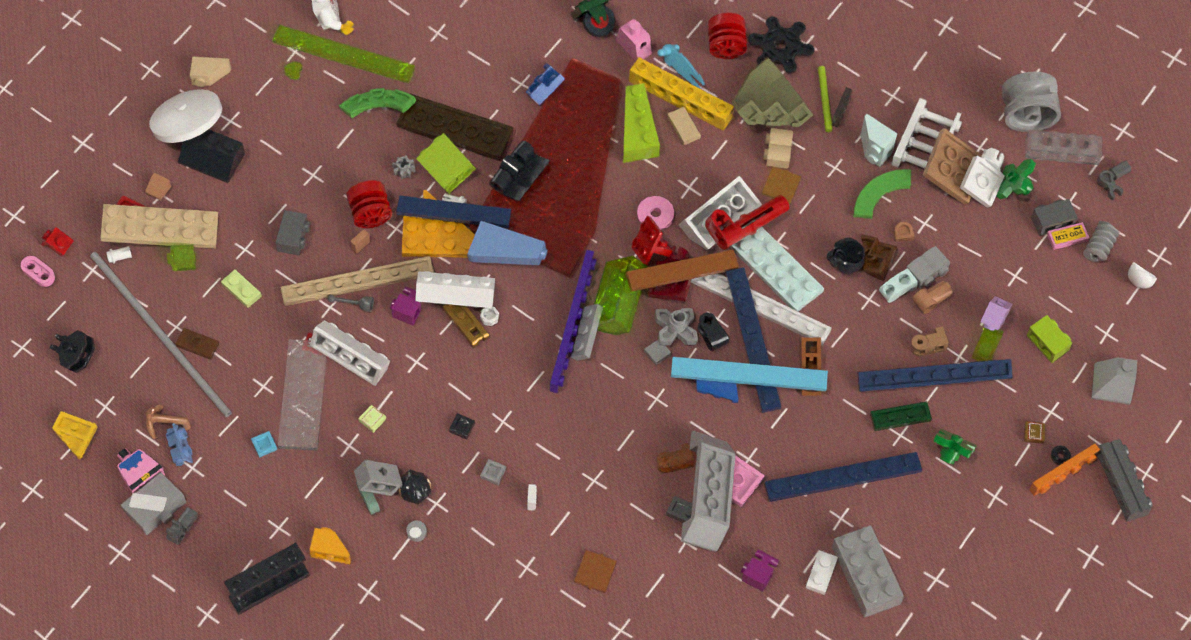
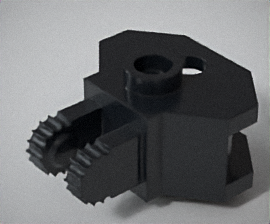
M79 330L69 336L56 334L55 338L61 343L59 347L51 344L49 349L59 354L60 365L75 373L86 368L95 351L94 338Z

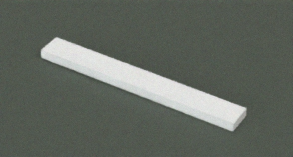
M717 273L691 280V283L733 302L727 277ZM750 289L758 315L801 336H819L823 346L831 332V327Z

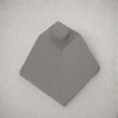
M1117 357L1096 362L1094 364L1091 399L1130 405L1136 380L1137 360Z

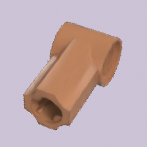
M943 280L928 290H920L912 299L923 314H927L937 304L951 297L953 291L949 283Z

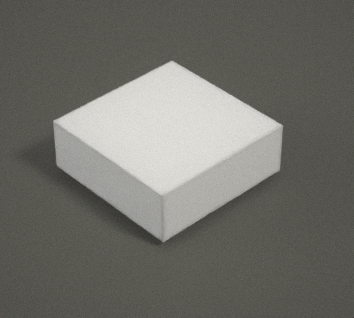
M529 484L528 510L535 511L537 486Z

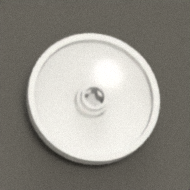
M209 90L183 92L168 99L155 110L150 119V129L153 135L163 142L174 143L189 140L204 133L215 124L221 115L222 104L218 96Z

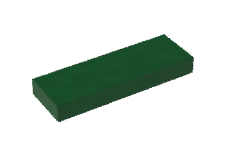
M927 401L870 412L874 431L931 422L932 420Z

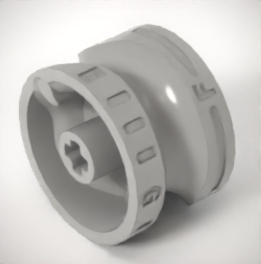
M1025 72L1006 80L1002 85V98L1007 105L1004 109L1006 125L1020 132H1036L1055 125L1061 118L1056 79L1052 75L1043 72Z

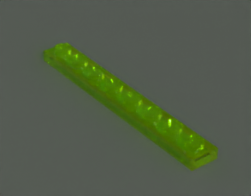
M280 24L273 37V43L408 84L415 71V65Z

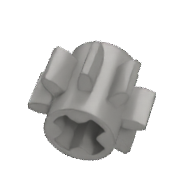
M407 155L397 157L396 163H392L394 175H399L401 179L411 178V172H415L414 160H409Z

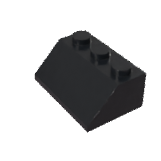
M208 129L194 138L183 141L178 164L229 183L245 155L244 146L240 141Z

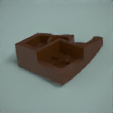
M862 234L861 240L865 252L863 270L870 276L884 281L898 251L897 246L879 242L877 237Z

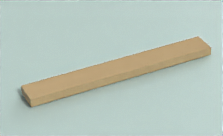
M430 256L282 286L281 292L284 306L327 298L329 295L337 296L415 280L418 277V271H429L431 273H434Z

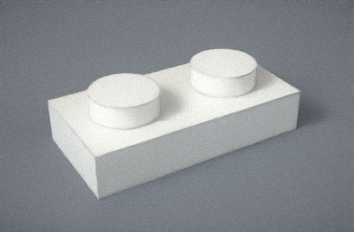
M818 551L806 589L825 595L837 562V556Z

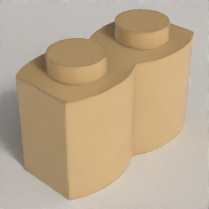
M771 128V132L766 134L765 144L769 145L768 149L764 150L763 160H767L766 166L788 169L793 137L792 130Z

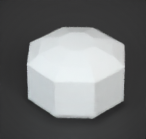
M495 307L483 308L481 310L480 320L484 325L493 326L498 323L499 312Z

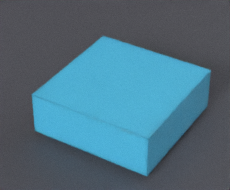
M269 431L251 438L259 457L277 450Z

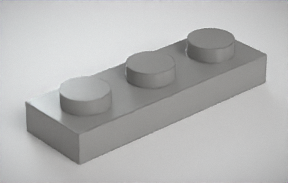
M599 304L584 307L571 356L576 361L590 358L603 309Z

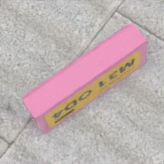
M1083 222L1047 232L1053 250L1089 241V236Z

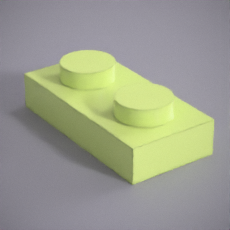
M233 270L221 281L222 286L247 308L262 297L261 292L236 270Z

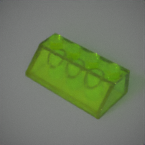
M633 255L607 261L594 302V305L599 304L603 307L597 331L612 335L630 333L641 290L631 292L625 274L628 271L648 267Z

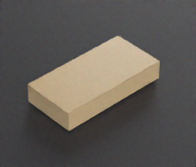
M685 107L668 113L667 117L683 145L700 139L701 135Z

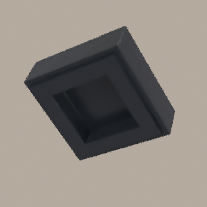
M457 413L449 428V432L467 440L475 420Z

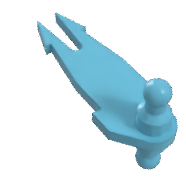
M666 44L662 49L658 50V56H664L668 66H673L692 85L701 89L691 74L702 85H705L701 75L696 72L689 60L682 53L678 52L680 49L679 45Z

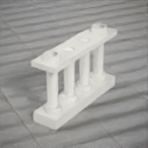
M920 98L894 154L892 166L899 168L901 161H907L925 168L928 161L909 155L906 151L907 147H915L931 154L933 146L917 141L912 136L914 132H920L937 139L939 132L922 126L919 122L920 119L927 118L951 127L949 132L954 135L955 131L959 132L962 124L959 121L961 113H957L953 121L927 111L928 109L925 108L927 101Z

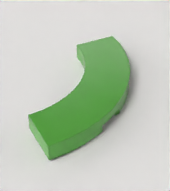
M378 88L350 97L340 104L339 108L353 119L358 114L377 107L394 108L404 113L416 102V99L404 91Z
M911 170L890 171L870 181L857 198L853 217L872 218L874 207L884 194L899 189H910Z

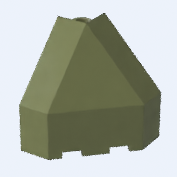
M768 57L758 66L750 69L732 101L736 111L748 125L766 124V126L791 125L792 127H800L813 116V113Z

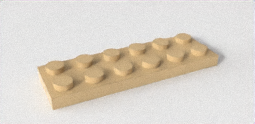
M103 204L101 241L216 249L218 212Z

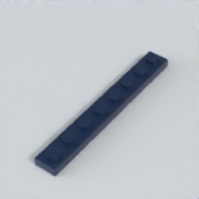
M745 267L726 271L749 364L771 366ZM755 385L762 413L781 409L776 387Z
M1010 358L857 372L860 392L1013 378L1012 361Z
M917 452L769 480L765 481L764 486L768 501L773 502L921 473L922 467Z

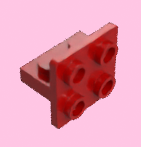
M646 216L645 220L641 223L640 230L633 239L631 246L645 265H648L653 253L670 257L672 253L668 242L662 237L663 232L650 216Z

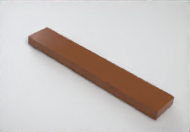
M734 250L628 271L625 275L632 292L738 269L739 265Z

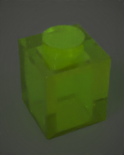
M194 244L171 246V253H167L168 264H171L173 271L196 270Z

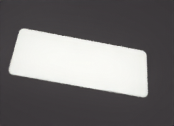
M133 493L129 507L163 512L167 498Z

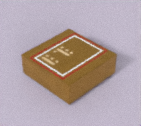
M1026 421L1024 442L1044 444L1045 423Z

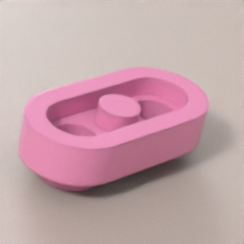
M27 256L21 261L23 273L38 285L47 287L55 281L53 270L37 257Z

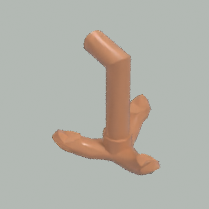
M160 404L154 408L150 407L145 413L146 427L153 439L157 438L153 423L180 424L185 430L191 428L187 417L157 414L164 408Z

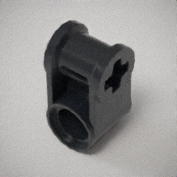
M703 313L699 318L697 329L708 349L714 351L728 344L729 337L712 313Z

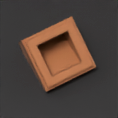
M154 173L145 193L161 201L171 188L170 181Z

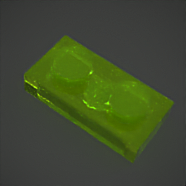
M984 327L971 358L977 361L992 360L1004 331L1000 329L992 331Z

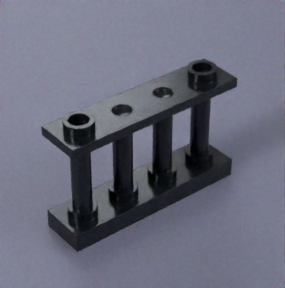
M296 542L224 581L230 593L228 596L238 615L310 576L303 563L306 558Z

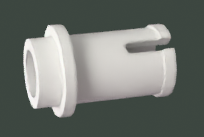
M445 193L443 195L445 198H442V201L467 204V199L464 196L457 197Z
M129 246L116 250L109 249L110 251L106 252L108 262H113V264H115V261L132 258Z

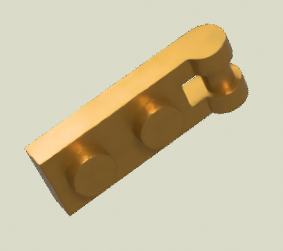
M452 304L442 306L444 312L464 335L472 348L476 347L478 342L489 338L487 331L467 306ZM476 330L478 334L473 336L472 332Z

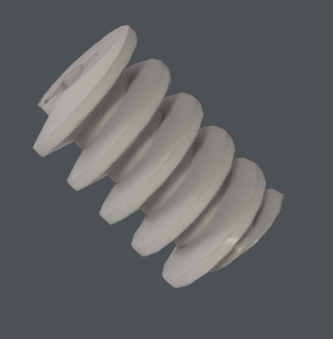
M1099 221L1083 252L1085 258L1092 262L1106 261L1107 255L1110 254V249L1113 248V243L1116 242V237L1119 236V231L1109 222Z

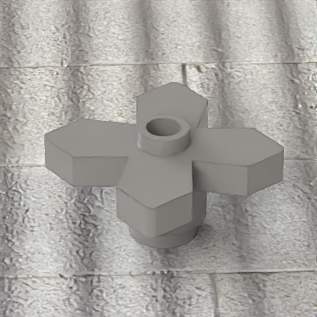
M682 308L672 313L667 309H656L654 314L655 322L663 327L658 333L660 346L671 345L676 337L685 345L697 344V331L689 327L694 321L692 308Z

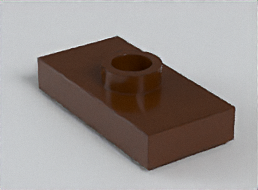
M183 328L175 345L178 348L211 360L219 345V341Z

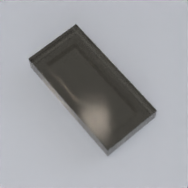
M845 88L833 116L832 126L839 127L851 100L852 89Z

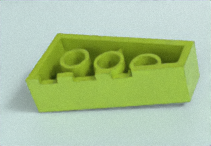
M644 83L626 86L623 163L659 157L660 143Z

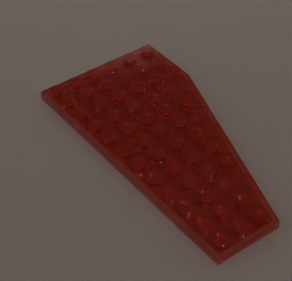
M571 58L562 73V76L565 78L564 81L548 96L522 141H526L533 146L535 154L549 159L550 162L520 201L510 199L492 189L483 203V206L511 209L508 230L544 241L548 251L545 260H541L540 264L567 277L571 276L596 231L621 83L620 78L574 58ZM471 224L469 230L476 234L479 225Z

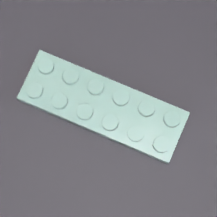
M763 227L759 228L756 234L748 235L729 247L790 308L798 312L824 292V287Z

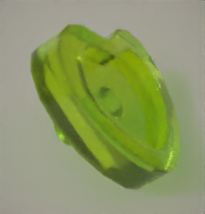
M291 62L284 67V72L288 78L293 80L300 78V71L302 70L300 62Z

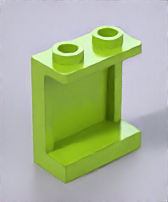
M444 133L436 137L433 143L428 148L423 149L416 158L449 194L476 170L475 166Z

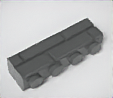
M1121 439L1100 444L1097 456L1126 521L1147 516L1151 511L1152 501L1149 496L1146 497L1143 491L1144 483L1136 475L1135 463L1130 462L1127 446L1122 444Z

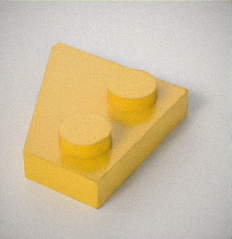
M62 411L52 427L58 437L80 460L98 428L95 423Z

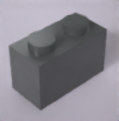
M1069 199L1057 200L1048 205H1039L1034 208L1031 216L1039 236L1046 235L1050 230L1074 225L1078 218Z
M284 210L276 239L277 252L300 255L301 249H304L306 244L305 233H308L310 230L307 214Z

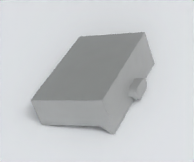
M160 472L136 493L166 497L167 501L163 512L129 507L132 496L121 504V507L142 531L148 535L161 523L166 524L173 518L172 514L182 507L186 500L184 495Z

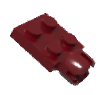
M676 246L671 247L672 253L670 257H666L664 261H657L656 266L689 259L688 250L679 247L678 253H675ZM692 279L649 288L648 295L651 298L686 302Z

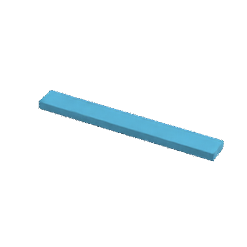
M681 357L672 358L671 377L816 391L827 390L828 371Z

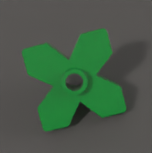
M1030 158L1024 160L1018 167L1015 164L1006 165L1003 171L1006 179L1001 183L996 196L999 199H1004L1012 191L1017 195L1022 194L1025 196L1029 194L1033 189V183L1027 176L1034 171L1036 162Z
M943 429L939 430V433L935 435L933 442L942 446L940 459L949 464H954L955 461H958L960 455L970 458L977 446L967 440H963L961 436Z

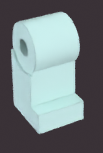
M907 268L884 283L879 291L887 302L890 303L908 291L912 292L917 289V280Z

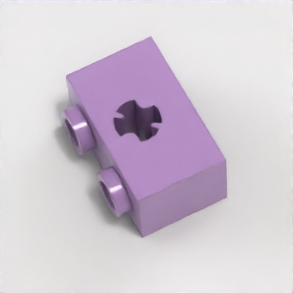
M995 296L990 301L981 319L984 327L992 331L995 329L999 330L1012 304Z

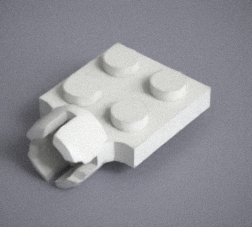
M994 148L985 149L981 158L979 156L973 157L960 186L963 191L986 208L992 206L1005 177L1000 171L1004 155L1000 153L998 158L999 150Z

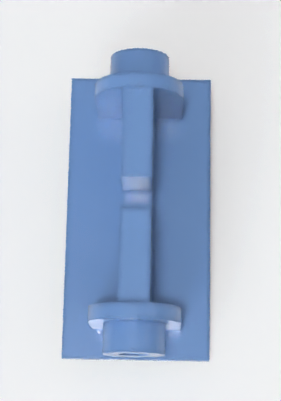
M173 423V428L167 429L166 433L169 447L176 446V448L170 450L173 463L176 466L183 465L184 461L193 463L191 456L193 453L187 442L188 434L183 427Z

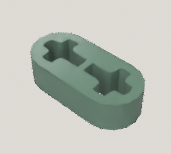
M359 491L370 515L379 512L380 508L374 494Z

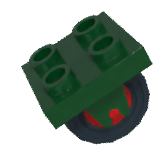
M583 0L574 7L575 10L571 13L573 20L583 16L585 30L595 37L606 36L615 26L614 13L609 7L605 6L611 0Z

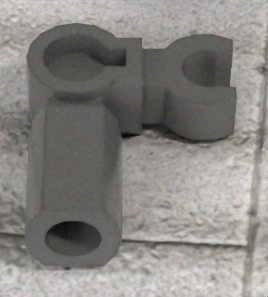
M1124 160L1110 168L1109 171L1104 170L1099 174L1097 183L1108 191V197L1112 201L1116 197L1113 192H1117L1119 196L1123 194V189L1117 186L1114 180L1129 173L1131 166Z
M187 507L178 521L173 519L170 529H166V539L179 545L185 537V532H188L197 519L198 513Z

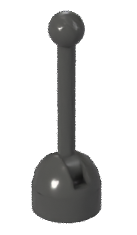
M334 295L328 296L329 302L338 301L358 304L363 311L372 312L373 297L365 296L357 301L337 298Z

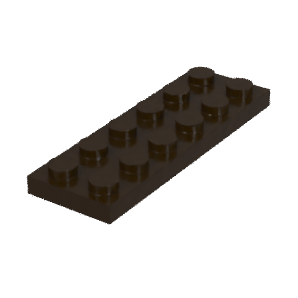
M410 94L415 97L416 102L407 111L401 112L396 123L397 127L433 139L444 133L457 147L497 160L501 159L512 135V126Z

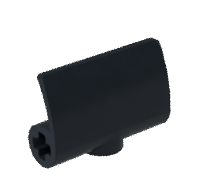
M521 141L511 155H506L502 160L499 170L489 181V184L500 194L515 201H520L550 160L535 154L531 144Z

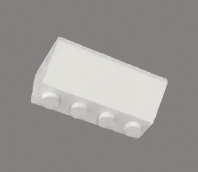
M738 176L678 225L690 240L708 250L716 242L707 231L705 221L715 210L721 209L725 211L731 220L735 222L739 219L740 215L748 214L762 204L742 178Z
M418 271L416 301L492 308L495 278Z
M324 320L313 331L311 347L374 386L377 385L388 369L390 361L385 355L373 351L369 345L360 343L351 334L339 330L335 324Z

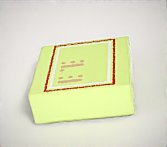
M371 405L358 420L374 433L386 420V416Z

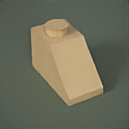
M192 57L190 70L192 85L199 87L211 86L231 72L229 59Z

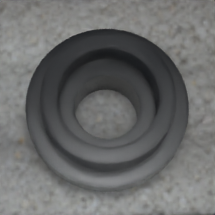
M1056 446L1051 451V459L1059 465L1068 461L1071 457L1069 449L1065 446ZM1057 454H1062L1064 458L1058 457Z

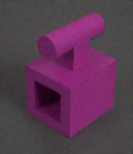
M405 286L403 293L406 295L400 293L397 299L394 298L390 309L392 310L393 318L413 326L421 312V302L416 301V290Z
M758 549L755 557L761 559V561L752 557L749 563L746 562L741 573H743V582L763 592L774 568L768 565L777 567L780 560Z

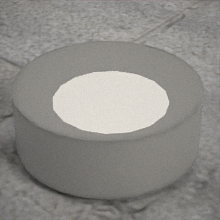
M412 521L407 526V536L410 540L419 542L426 537L427 529L423 522Z

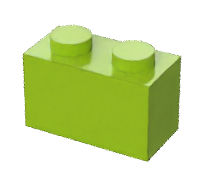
M1048 315L1030 326L1026 335L1051 363L1067 353L1072 345L1070 337L1063 333L1056 321L1050 319Z

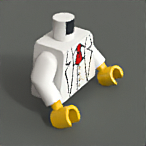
M312 0L314 14L323 30L328 28L341 29L345 35L350 34L354 30L351 28L354 25L351 21L341 24L337 0Z

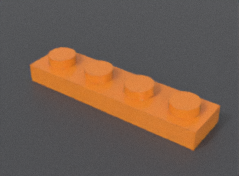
M1096 444L1091 445L1034 481L1030 487V492L1034 496L1038 493L1044 494L1054 483L1060 484L1063 482L1068 474H1076L1082 469L1081 466L1084 464L1090 465L1097 459L1100 449Z

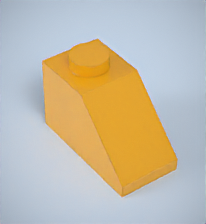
M326 527L321 529L315 528L309 549L311 557L350 564V553L335 531Z

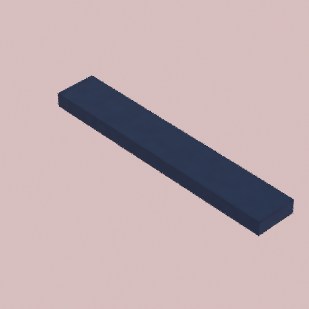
M400 195L396 211L397 215L475 225H479L483 221L508 229L511 217V209Z

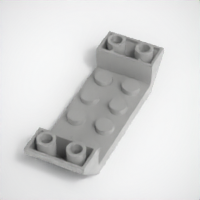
M692 431L690 450L697 452L691 519L685 521L682 525L681 542L716 552L730 525L736 453L728 442Z

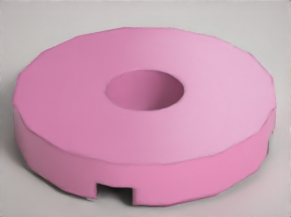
M647 197L638 206L637 218L641 224L646 216H650L660 230L668 228L674 219L673 205L663 197ZM658 211L661 215L653 217L650 213Z

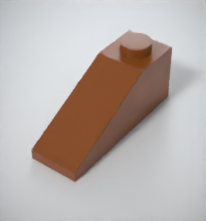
M799 337L800 368L821 370V337ZM801 389L802 396H821V391Z

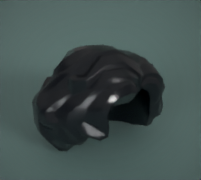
M846 237L835 242L834 248L828 251L826 258L832 267L837 268L843 274L851 275L861 269L865 263L864 247L856 239Z

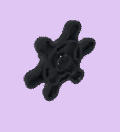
M771 16L766 19L767 33H752L748 36L750 45L760 47L763 51L757 58L758 65L768 57L772 62L783 65L785 72L788 74H792L797 69L795 57H810L815 52L813 45L803 43L799 38L806 29L805 24L802 22H795L791 27L784 28L780 25L778 18ZM783 43L786 48H777L776 45Z

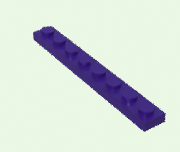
M586 250L552 374L550 392L558 393L559 387H563L565 376H563V371L567 370L570 359L567 357L568 353L573 351L574 342H572V338L577 336L579 325H576L577 320L582 318L583 308H581V305L586 303L588 292L585 290L587 286L590 287L592 275H590V272L595 270L597 259H594V251Z

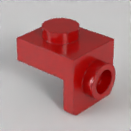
M57 227L52 230L48 229L41 237L44 239L41 245L43 247L47 245L61 257L74 242L73 239Z

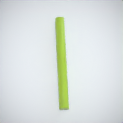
M820 66L818 67L825 131L832 132L825 67Z

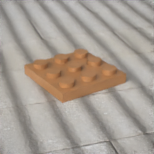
M944 128L938 134L923 176L966 205L970 202L971 196L963 191L960 186L973 157L979 156L981 158L982 155Z

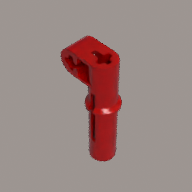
M777 195L750 213L740 215L739 219L735 222L731 220L725 211L717 209L706 219L705 227L717 245L725 250L748 235L756 234L759 228L789 210V203L783 195Z

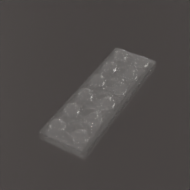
M289 339L278 449L318 450L327 356L311 347V340Z

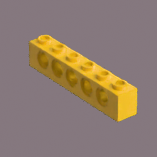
M638 57L629 70L630 83L634 85L644 83L647 92L678 108L685 107L688 113L722 131L725 130L733 118V105Z

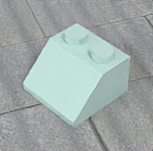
M866 114L861 131L864 156L871 164L881 167L893 153L897 133Z

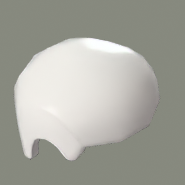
M1135 262L1132 263L1128 270L1130 282L1139 288L1152 287L1157 279L1153 274Z

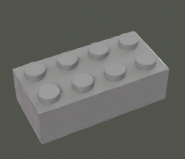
M870 525L834 538L832 549L838 557L837 560L863 617L865 618L901 605L904 595L872 526Z

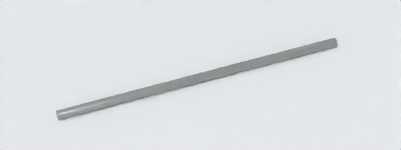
M93 252L90 255L93 261L225 417L230 416L232 413L98 253Z

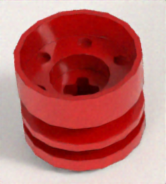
M721 13L710 18L708 21L709 52L711 55L720 59H733L743 55L747 51L745 19L736 13Z
M376 180L360 182L352 186L346 193L349 207L352 209L353 221L357 227H378L392 217V210L382 182Z

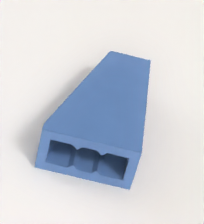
M481 221L467 256L470 262L540 265L541 260H545L548 249H546L544 241Z

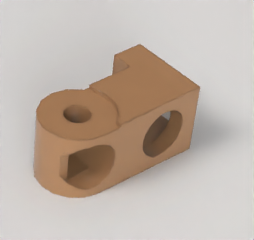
M943 326L935 328L933 334L914 336L910 346L911 352L916 356H924L947 351L949 343Z

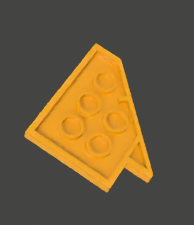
M423 190V198L437 200L427 190ZM403 216L402 257L468 258L467 253L475 234L463 223Z

